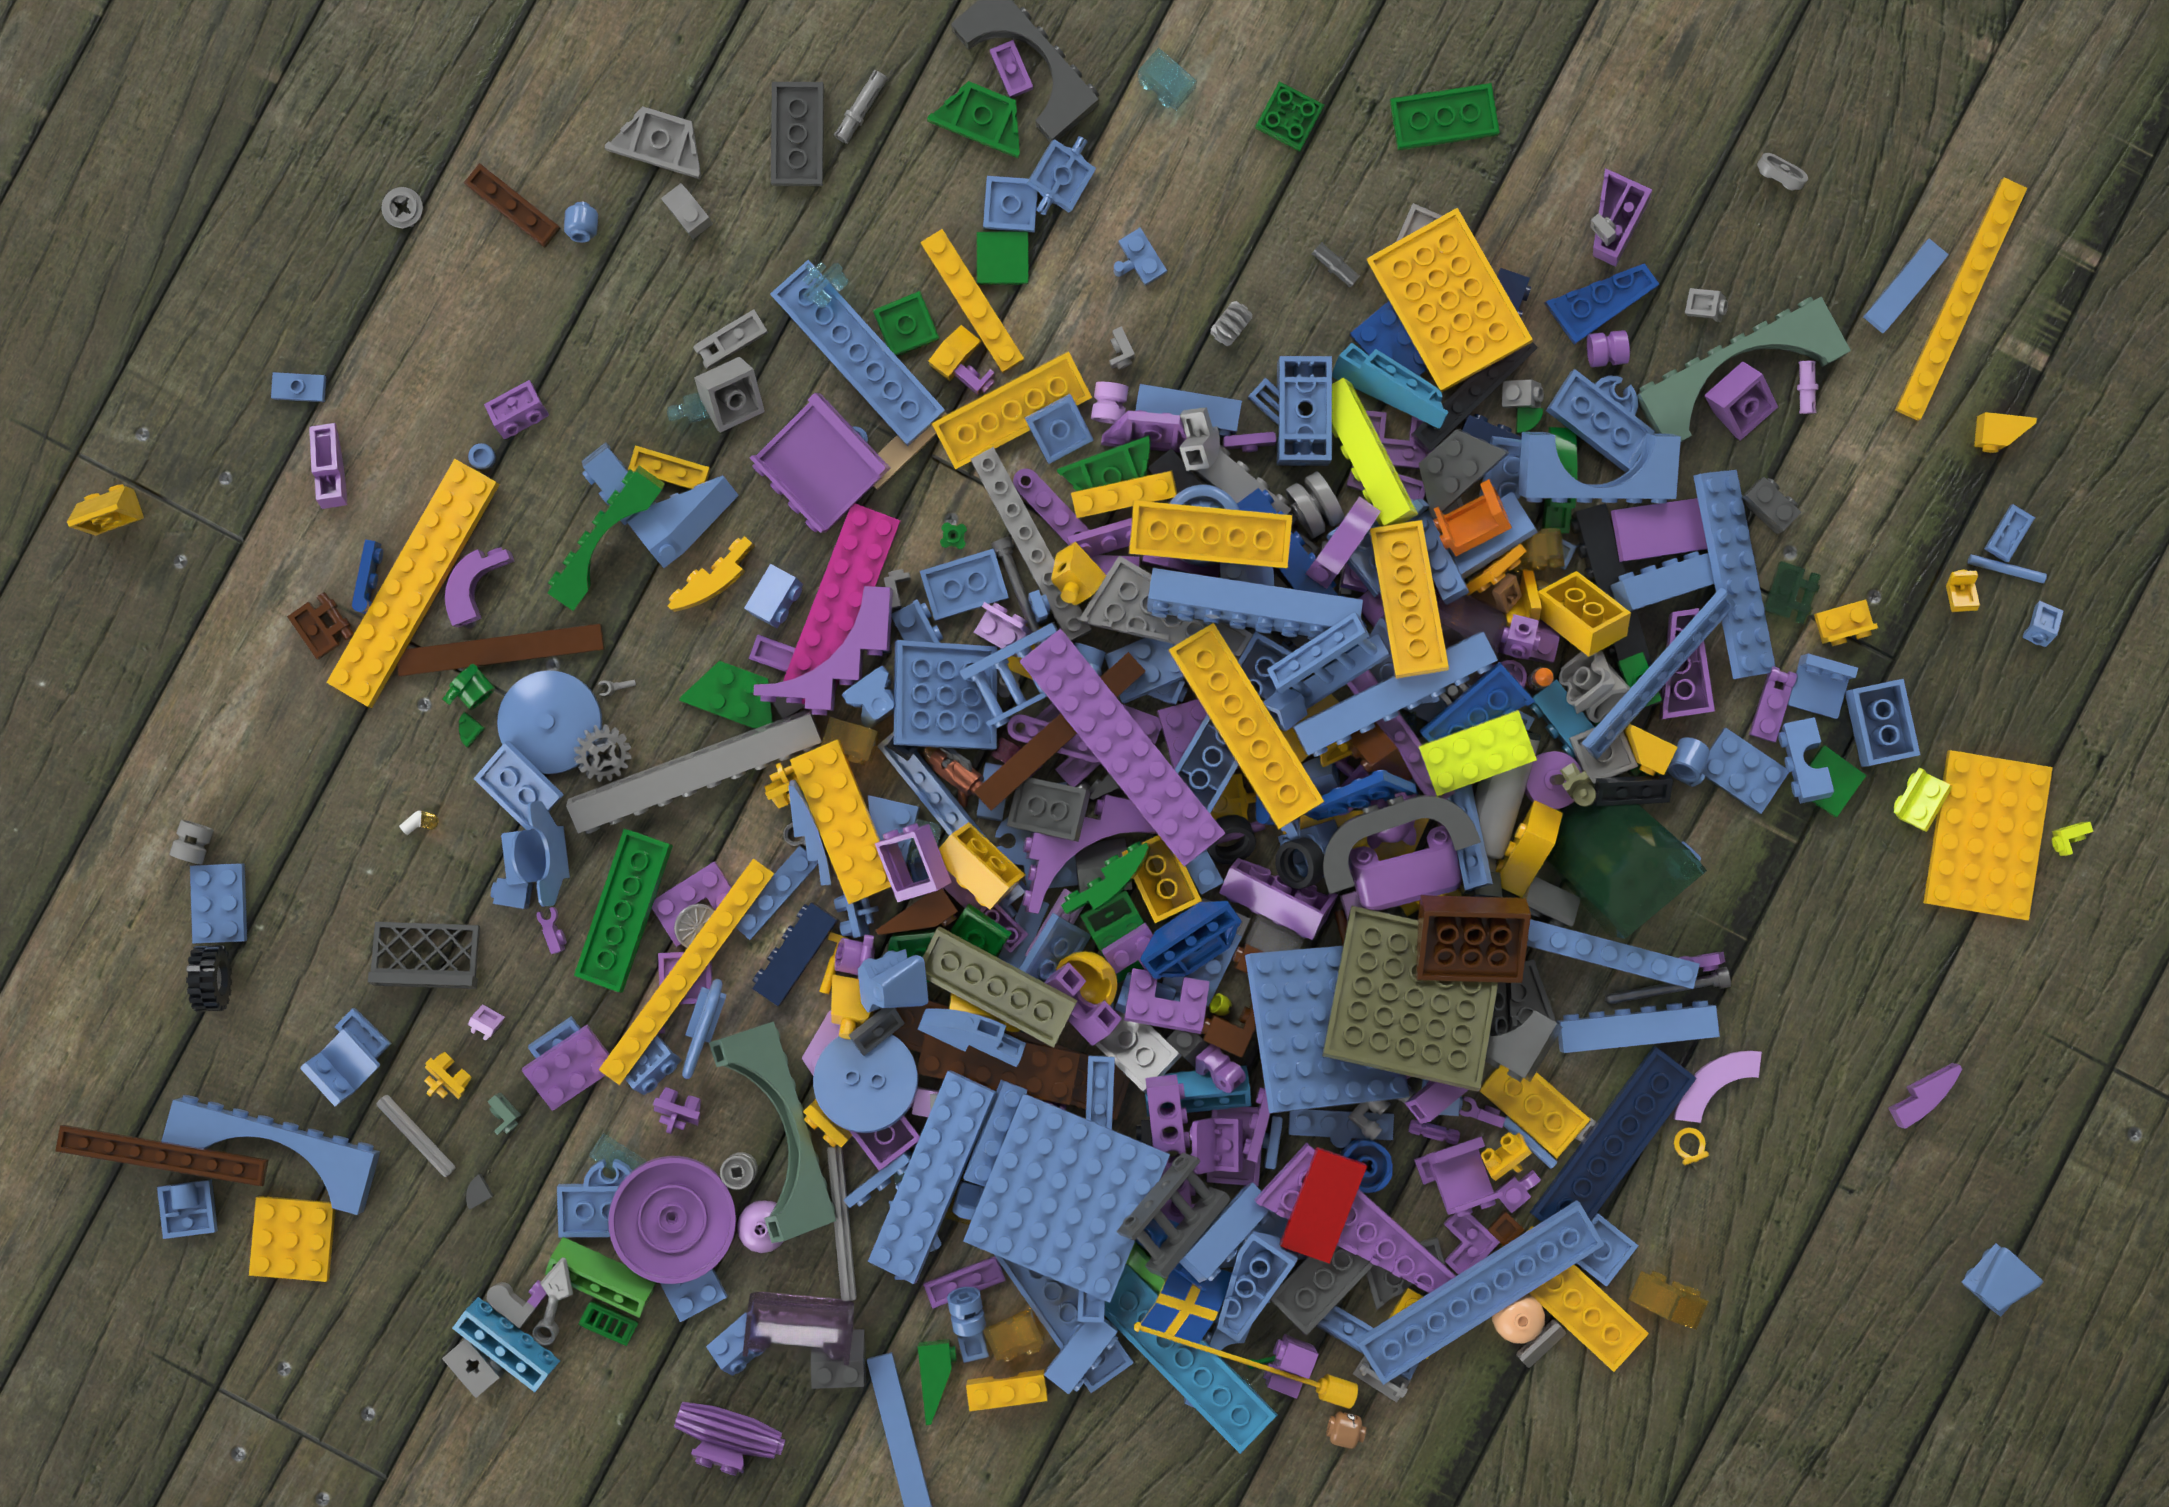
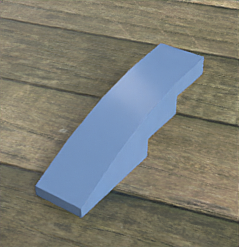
M1927 239L1895 279L1885 288L1863 318L1881 333H1884L1949 254L1931 239Z
M790 780L788 787L794 837L805 836L807 860H818L821 885H831L833 876L828 852L803 791L796 780Z

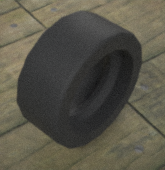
M1226 815L1216 819L1215 821L1226 833L1225 835L1242 833L1244 836L1239 842L1228 847L1216 845L1219 841L1217 840L1207 848L1210 857L1215 862L1221 864H1233L1237 858L1244 860L1249 857L1256 846V838L1250 822L1239 815Z
M1306 837L1287 841L1279 847L1276 853L1275 865L1277 873L1287 886L1294 889L1315 885L1324 876V853L1316 842ZM1295 849L1300 850L1307 859L1308 874L1306 878L1302 877L1294 866L1293 853Z

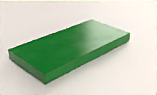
M1492 83L1390 98L1397 151L1497 136L1500 133Z

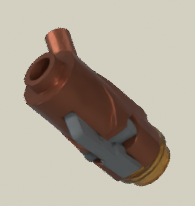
M926 747L923 752L926 763L937 774L958 789L959 804L962 807L968 806V796L976 795L974 791L983 784L984 776L971 766V762L961 756L953 748Z

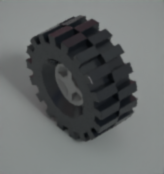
M223 945L195 946L190 952L191 957L188 958L189 966H187L186 970L188 972V977H186V983H188L187 994H190L189 1002L192 1003L191 1007L196 1012L224 1011L227 1008V1004H229V996H231L232 991L230 989V985H232V968H230L229 953Z

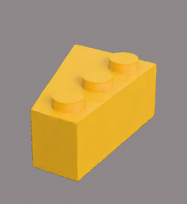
M1534 800L1523 823H1520L1513 842H1509L1504 853L1505 858L1503 860L1499 859L1496 864L1495 872L1500 873L1501 887L1520 897L1524 896L1555 845L1563 815L1562 812Z

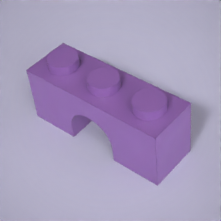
M1068 962L1052 973L1044 983L1078 1000L1068 1021L1093 1046L1110 1035L1122 1018L1105 1000L1099 1004H1092L1082 997L1080 988L1086 980Z

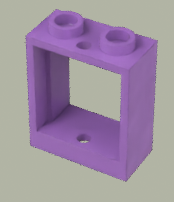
M917 823L902 828L903 832L901 833L897 829L883 834V840L875 843L897 902L937 891L952 883L929 824L919 827ZM910 838H914L929 876L928 879L915 883L912 882L897 843Z

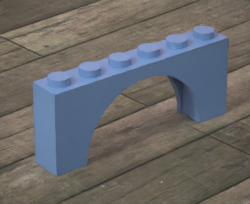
M1522 432L1518 495L1527 498V502H1542V498H1552V502L1565 503L1568 498H1577V502L1592 503L1593 498H1602L1601 502L1617 503L1618 498L1626 499L1628 503H1642V499H1651L1652 503H1667V499H1676L1681 436L1647 433L1643 451L1635 465L1627 473L1614 481L1592 485L1577 481L1563 467L1557 454L1554 434L1548 432Z

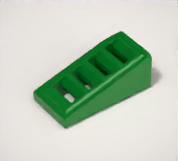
M592 1299L578 1325L627 1346L639 1322ZM594 1311H599L595 1321H591L590 1319ZM606 1314L609 1317L604 1327H602L599 1324L601 1323L604 1315ZM615 1318L619 1321L612 1332L609 1328ZM626 1323L628 1327L622 1337L618 1334L623 1324Z

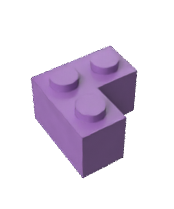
M1284 1334L1282 1340L1278 1339L1275 1344L1273 1354L1276 1356L1273 1364L1269 1363L1267 1366L1309 1379L1319 1354L1312 1344ZM1265 1371L1263 1377L1266 1379L1265 1383L1268 1388L1296 1399L1303 1384L1302 1382Z

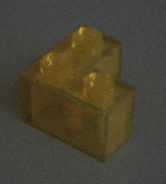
M830 717L821 746L838 739L844 750L843 753L849 755L848 761L865 766L866 761L871 763L873 761L881 733Z
M1654 1270L1651 1274L1641 1271L1629 1300L1672 1322L1696 1330L1709 1302L1700 1297L1701 1292L1674 1280L1670 1284L1666 1282L1667 1276Z
M1031 1307L984 1330V1334L997 1361L1001 1359L1004 1362L1012 1360L1018 1356V1351L1020 1355L1025 1352L1027 1355L1036 1353L1042 1349L1041 1345L1044 1344L1045 1340L1043 1329Z

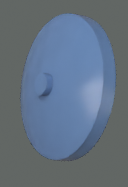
M540 671L520 679L506 693L498 712V733L502 745L509 741L541 773L558 774L572 770L580 765L574 760L579 755L575 753L574 747L581 746L577 738L585 739L584 731L594 732V725L599 730H602V713L595 695L582 681L563 672ZM586 751V759H588L591 754Z

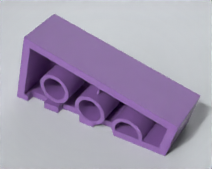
M1237 858L1230 867L1219 893L1226 896L1232 902L1248 907L1253 913L1262 914L1272 919L1275 924L1285 926L1295 931L1299 936L1313 940L1328 919L1338 894L1328 893V895L1319 893L1314 885L1302 889L1291 888L1281 880L1279 875H1270V869Z

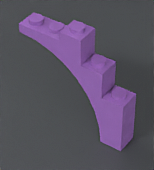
M864 586L861 608L855 624L844 643L829 659L814 670L795 679L775 684L754 685L753 695L760 696V701L776 702V697L786 698V703L802 704V699H805V709L812 710V715H827V711H834L836 680H839V685L853 686L855 681L862 679L864 650H867V655L883 656V651L889 652L893 589L890 587Z
M1103 795L1101 800L1098 799L1095 805L1094 814L1098 815L1097 819L1084 818L1079 842L1035 832L1031 833L1030 837H1026L1023 852L1027 853L1026 859L1035 860V865L1031 864L1028 873V880H1031L1030 890H1025L1022 905L1026 906L1025 912L1039 914L1044 895L1054 876L1070 858L1084 847L1101 838L1119 833L1141 832L1157 834V832L1131 800Z

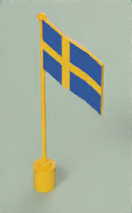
M1222 1269L1210 1281L1205 1292L1175 1270H1172L1167 1276L1155 1304L1142 1322L1134 1324L1136 1332L1141 1330L1314 1386L1320 1400L1350 1409L1353 1407L1358 1395V1385L1351 1381L1326 1374L1316 1382L1199 1344L1213 1324L1228 1290L1232 1273Z

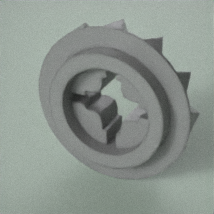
M395 188L384 197L382 214L385 220L394 227L401 229L413 227L418 220H421V214L424 210L422 199L410 188ZM408 202L407 208L411 213L402 212L399 215L400 210L394 203L404 205Z

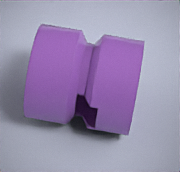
M1625 330L1612 331L1609 336H1605L1604 333L1588 334L1587 356L1590 367L1606 366L1609 361L1612 365L1627 364L1630 357L1627 332Z

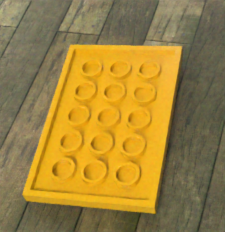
M1458 208L1366 259L1441 393L1533 342L1531 335Z
M1952 750L1947 751L1943 781L1950 784L1952 789L1937 813L1923 903L2029 921L2053 767Z

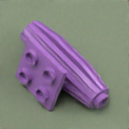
M682 1402L674 1428L702 1441L691 1452L693 1458H696V1464L711 1468L712 1464L719 1465L722 1472L736 1476L737 1471L744 1472L743 1455L774 1459L776 1454L781 1455L786 1441L781 1438V1432L754 1418L710 1405Z

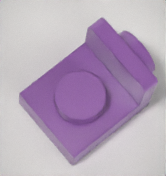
M960 364L954 371L955 376L977 396L982 391L987 393L995 383L993 380L995 373L991 369L981 380L978 379L980 374L970 365L966 368Z

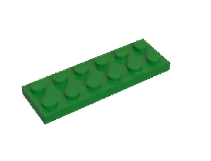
M623 829L574 973L575 977L616 992H624L673 847L672 844L629 829Z

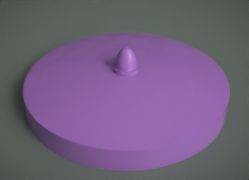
M665 1156L641 1164L624 1178L613 1196L608 1225L613 1247L622 1262L629 1269L650 1281L677 1284L701 1277L721 1261L728 1251L734 1236L736 1215L731 1193L714 1170L695 1159L682 1156Z

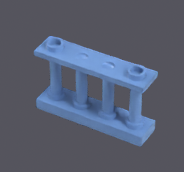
M1354 612L1269 667L1267 671L1280 693L1290 687H1293L1292 690L1302 693L1307 710L1391 655L1379 633L1369 640L1367 639L1370 635L1360 616ZM1357 644L1359 645L1358 647H1356L1355 649H1353V650L1350 651L1349 653H1347V654L1345 653L1347 650H1349L1350 648L1354 647L1355 645H1357ZM1335 658L1337 659L1335 662H1333L1332 664H1330V665L1327 666L1326 668L1323 667L1324 665H1326L1327 663H1329V662L1332 661L1333 659H1335ZM1315 673V675L1305 680L1304 682L1301 681L1310 674Z
M1054 622L959 671L964 680L971 678L972 682H976L994 717L986 722L988 727L995 724L996 728L1010 722L1008 716L1047 697L1033 679L1040 694L1026 701L1007 665L1009 663L1007 658L1017 654L1018 658L1021 657L1023 659L1032 651L1031 645L1037 642L1043 643L1058 631ZM991 666H994L995 670H999L1017 705L1004 713L984 677L986 675L984 670Z

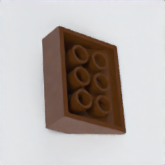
M1421 895L1418 915L1417 980L1522 983L1531 918L1526 898Z

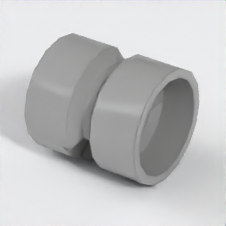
M181 820L176 832L179 839L173 841L169 855L202 865L207 852L204 846L210 844L214 829L191 821ZM188 837L197 838L196 844L187 841Z
M746 1152L732 1154L723 1162L720 1168L722 1182L731 1189L747 1187L758 1173L756 1160Z

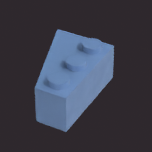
M605 442L582 460V465L585 469L582 474L591 485L596 482L602 490L599 492V495L609 505L607 500L616 489L620 492L625 485L621 481L628 471ZM632 515L627 516V517L621 519L620 521H621L624 525H626V524H627V521H626V520L629 519Z
M868 795L869 814L880 841L884 839V833L895 829L901 833L903 832L902 828L917 823L920 807ZM913 838L897 842L906 866Z

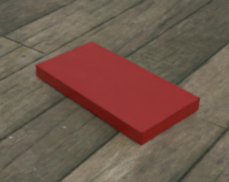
M1316 1147L1280 1241V1246L1330 1264L1367 1165Z

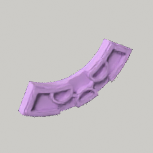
M1733 1052L1704 1065L1695 1073L1694 1076L1697 1079L1677 1104L1673 1119L1701 1123L1707 1103L1721 1087L1741 1078H1759L1762 1052Z

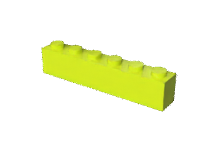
M1344 377L1332 384V433L1336 438H1340L1343 444L1340 446V449L1345 458L1351 460L1354 466L1351 468V471L1356 480L1362 482L1365 488L1362 490L1365 499L1381 511L1376 518L1380 526L1405 523L1417 516L1418 513L1352 383Z

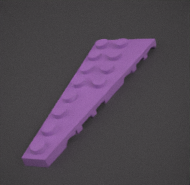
M1306 1143L1254 1199L1255 1202L1275 1212L1277 1215L1289 1219L1315 1149ZM1358 1189L1337 1246L1392 1272L1393 1275L1415 1284L1428 1293L1456 1277L1452 1271Z

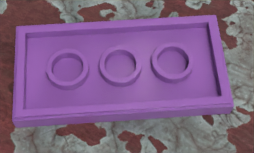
M1698 498L1611 511L1620 562L1708 549Z

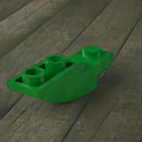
M1549 427L1548 433L1555 435L1556 450L1560 462L1566 471L1577 480L1576 434L1568 428ZM1545 498L1542 531L1569 533L1572 508H1575L1576 498H1568L1565 503L1552 502V498Z
M1139 841L1127 848L1129 853L1119 858L1117 854L1104 862L1106 866L1101 869L1106 879L1102 880L1101 877H1098L1087 884L1089 889L1082 893L1076 890L1064 897L1066 902L1061 904L1065 913L1071 914L1089 902L1094 910H1098L1120 894L1144 864L1151 849L1149 843L1142 845Z

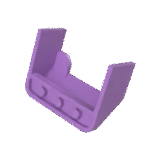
M1438 822L1439 827L1433 828L1428 833L1427 843L1429 848L1379 861L1376 852L1370 847L1351 849L1348 864L1360 904L1363 908L1380 911L1418 901L1421 895L1438 896L1453 892L1461 886L1462 874L1457 851L1454 849L1450 834L1443 824Z

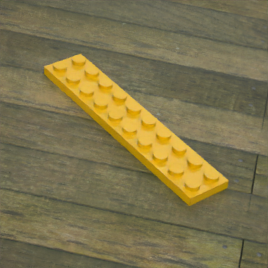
M456 459L453 460L326 683L367 707L372 708L497 491L499 483Z

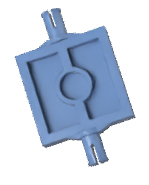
M1078 136L1072 148L1062 145L1055 139L1052 140L1029 178L1027 184L1038 191L1043 197L1036 208L1040 214L1046 215L1052 203L1057 204L1068 213L1072 211L1096 170L1081 155L1083 148L1087 144V140L1083 137Z

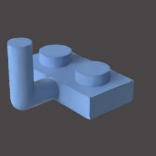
M1141 228L1118 241L1128 260L1124 263L1121 261L1115 262V276L1120 277L1135 269L1146 286L1167 273L1165 266Z

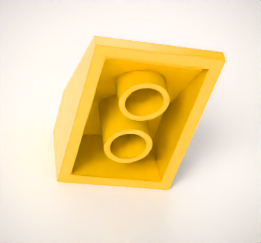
M121 484L110 487L108 493L102 495L95 493L84 497L85 501L76 504L67 523L71 528L96 536L141 520L144 516L135 490Z

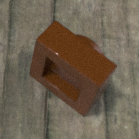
M1505 1210L1487 1228L1503 1246L1516 1239L1524 1231Z

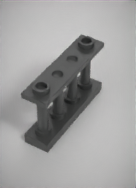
M1183 1152L1173 1161V1164L1159 1182L1156 1183L1135 1210L1125 1218L1123 1224L1116 1231L1119 1235L1135 1241L1137 1238L1151 1255V1259L1146 1263L1145 1267L1151 1273L1165 1279L1231 1200L1226 1192L1212 1187L1208 1189L1193 1171L1200 1163L1199 1158ZM1185 1179L1189 1181L1201 1196L1193 1208L1189 1206L1177 1191ZM1169 1199L1172 1200L1184 1215V1219L1176 1228L1160 1210ZM1153 1218L1168 1235V1238L1160 1248L1144 1231Z

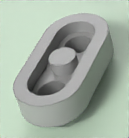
M1764 153L1757 163L1759 171L1763 176L1781 182L1789 190L1802 189L1808 180L1807 174L1802 169L1774 154Z

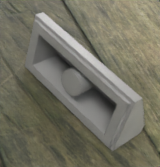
M1552 1319L1543 1327L1541 1334L1533 1341L1527 1342L1516 1355L1530 1368L1566 1335V1331Z

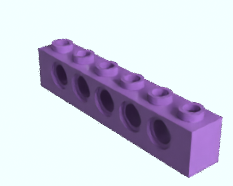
M1177 1074L1145 1078L1153 1147L1167 1153L1169 1151L1179 1152L1174 1157L1169 1156L1162 1176L1182 1152L1186 1153L1185 1148L1190 1147L1189 1132H1183V1124L1188 1123L1186 1107L1181 1108L1180 1099H1185L1183 1083L1178 1084ZM1165 1102L1173 1103V1106L1170 1108L1161 1107ZM1169 1126L1176 1128L1175 1131L1171 1133H1167L1163 1130ZM1185 1179L1177 1191L1189 1206L1193 1208L1195 1204H1191V1196H1195V1189ZM1171 1199L1160 1209L1167 1219L1177 1223L1184 1219V1215L1172 1203Z

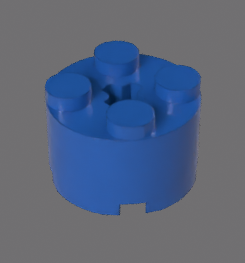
M1358 1138L1351 1141L1340 1153L1344 1157L1359 1162L1370 1160L1369 1165L1371 1168L1365 1171L1359 1186L1363 1193L1380 1191L1389 1183L1393 1172L1392 1159L1389 1152L1377 1141Z

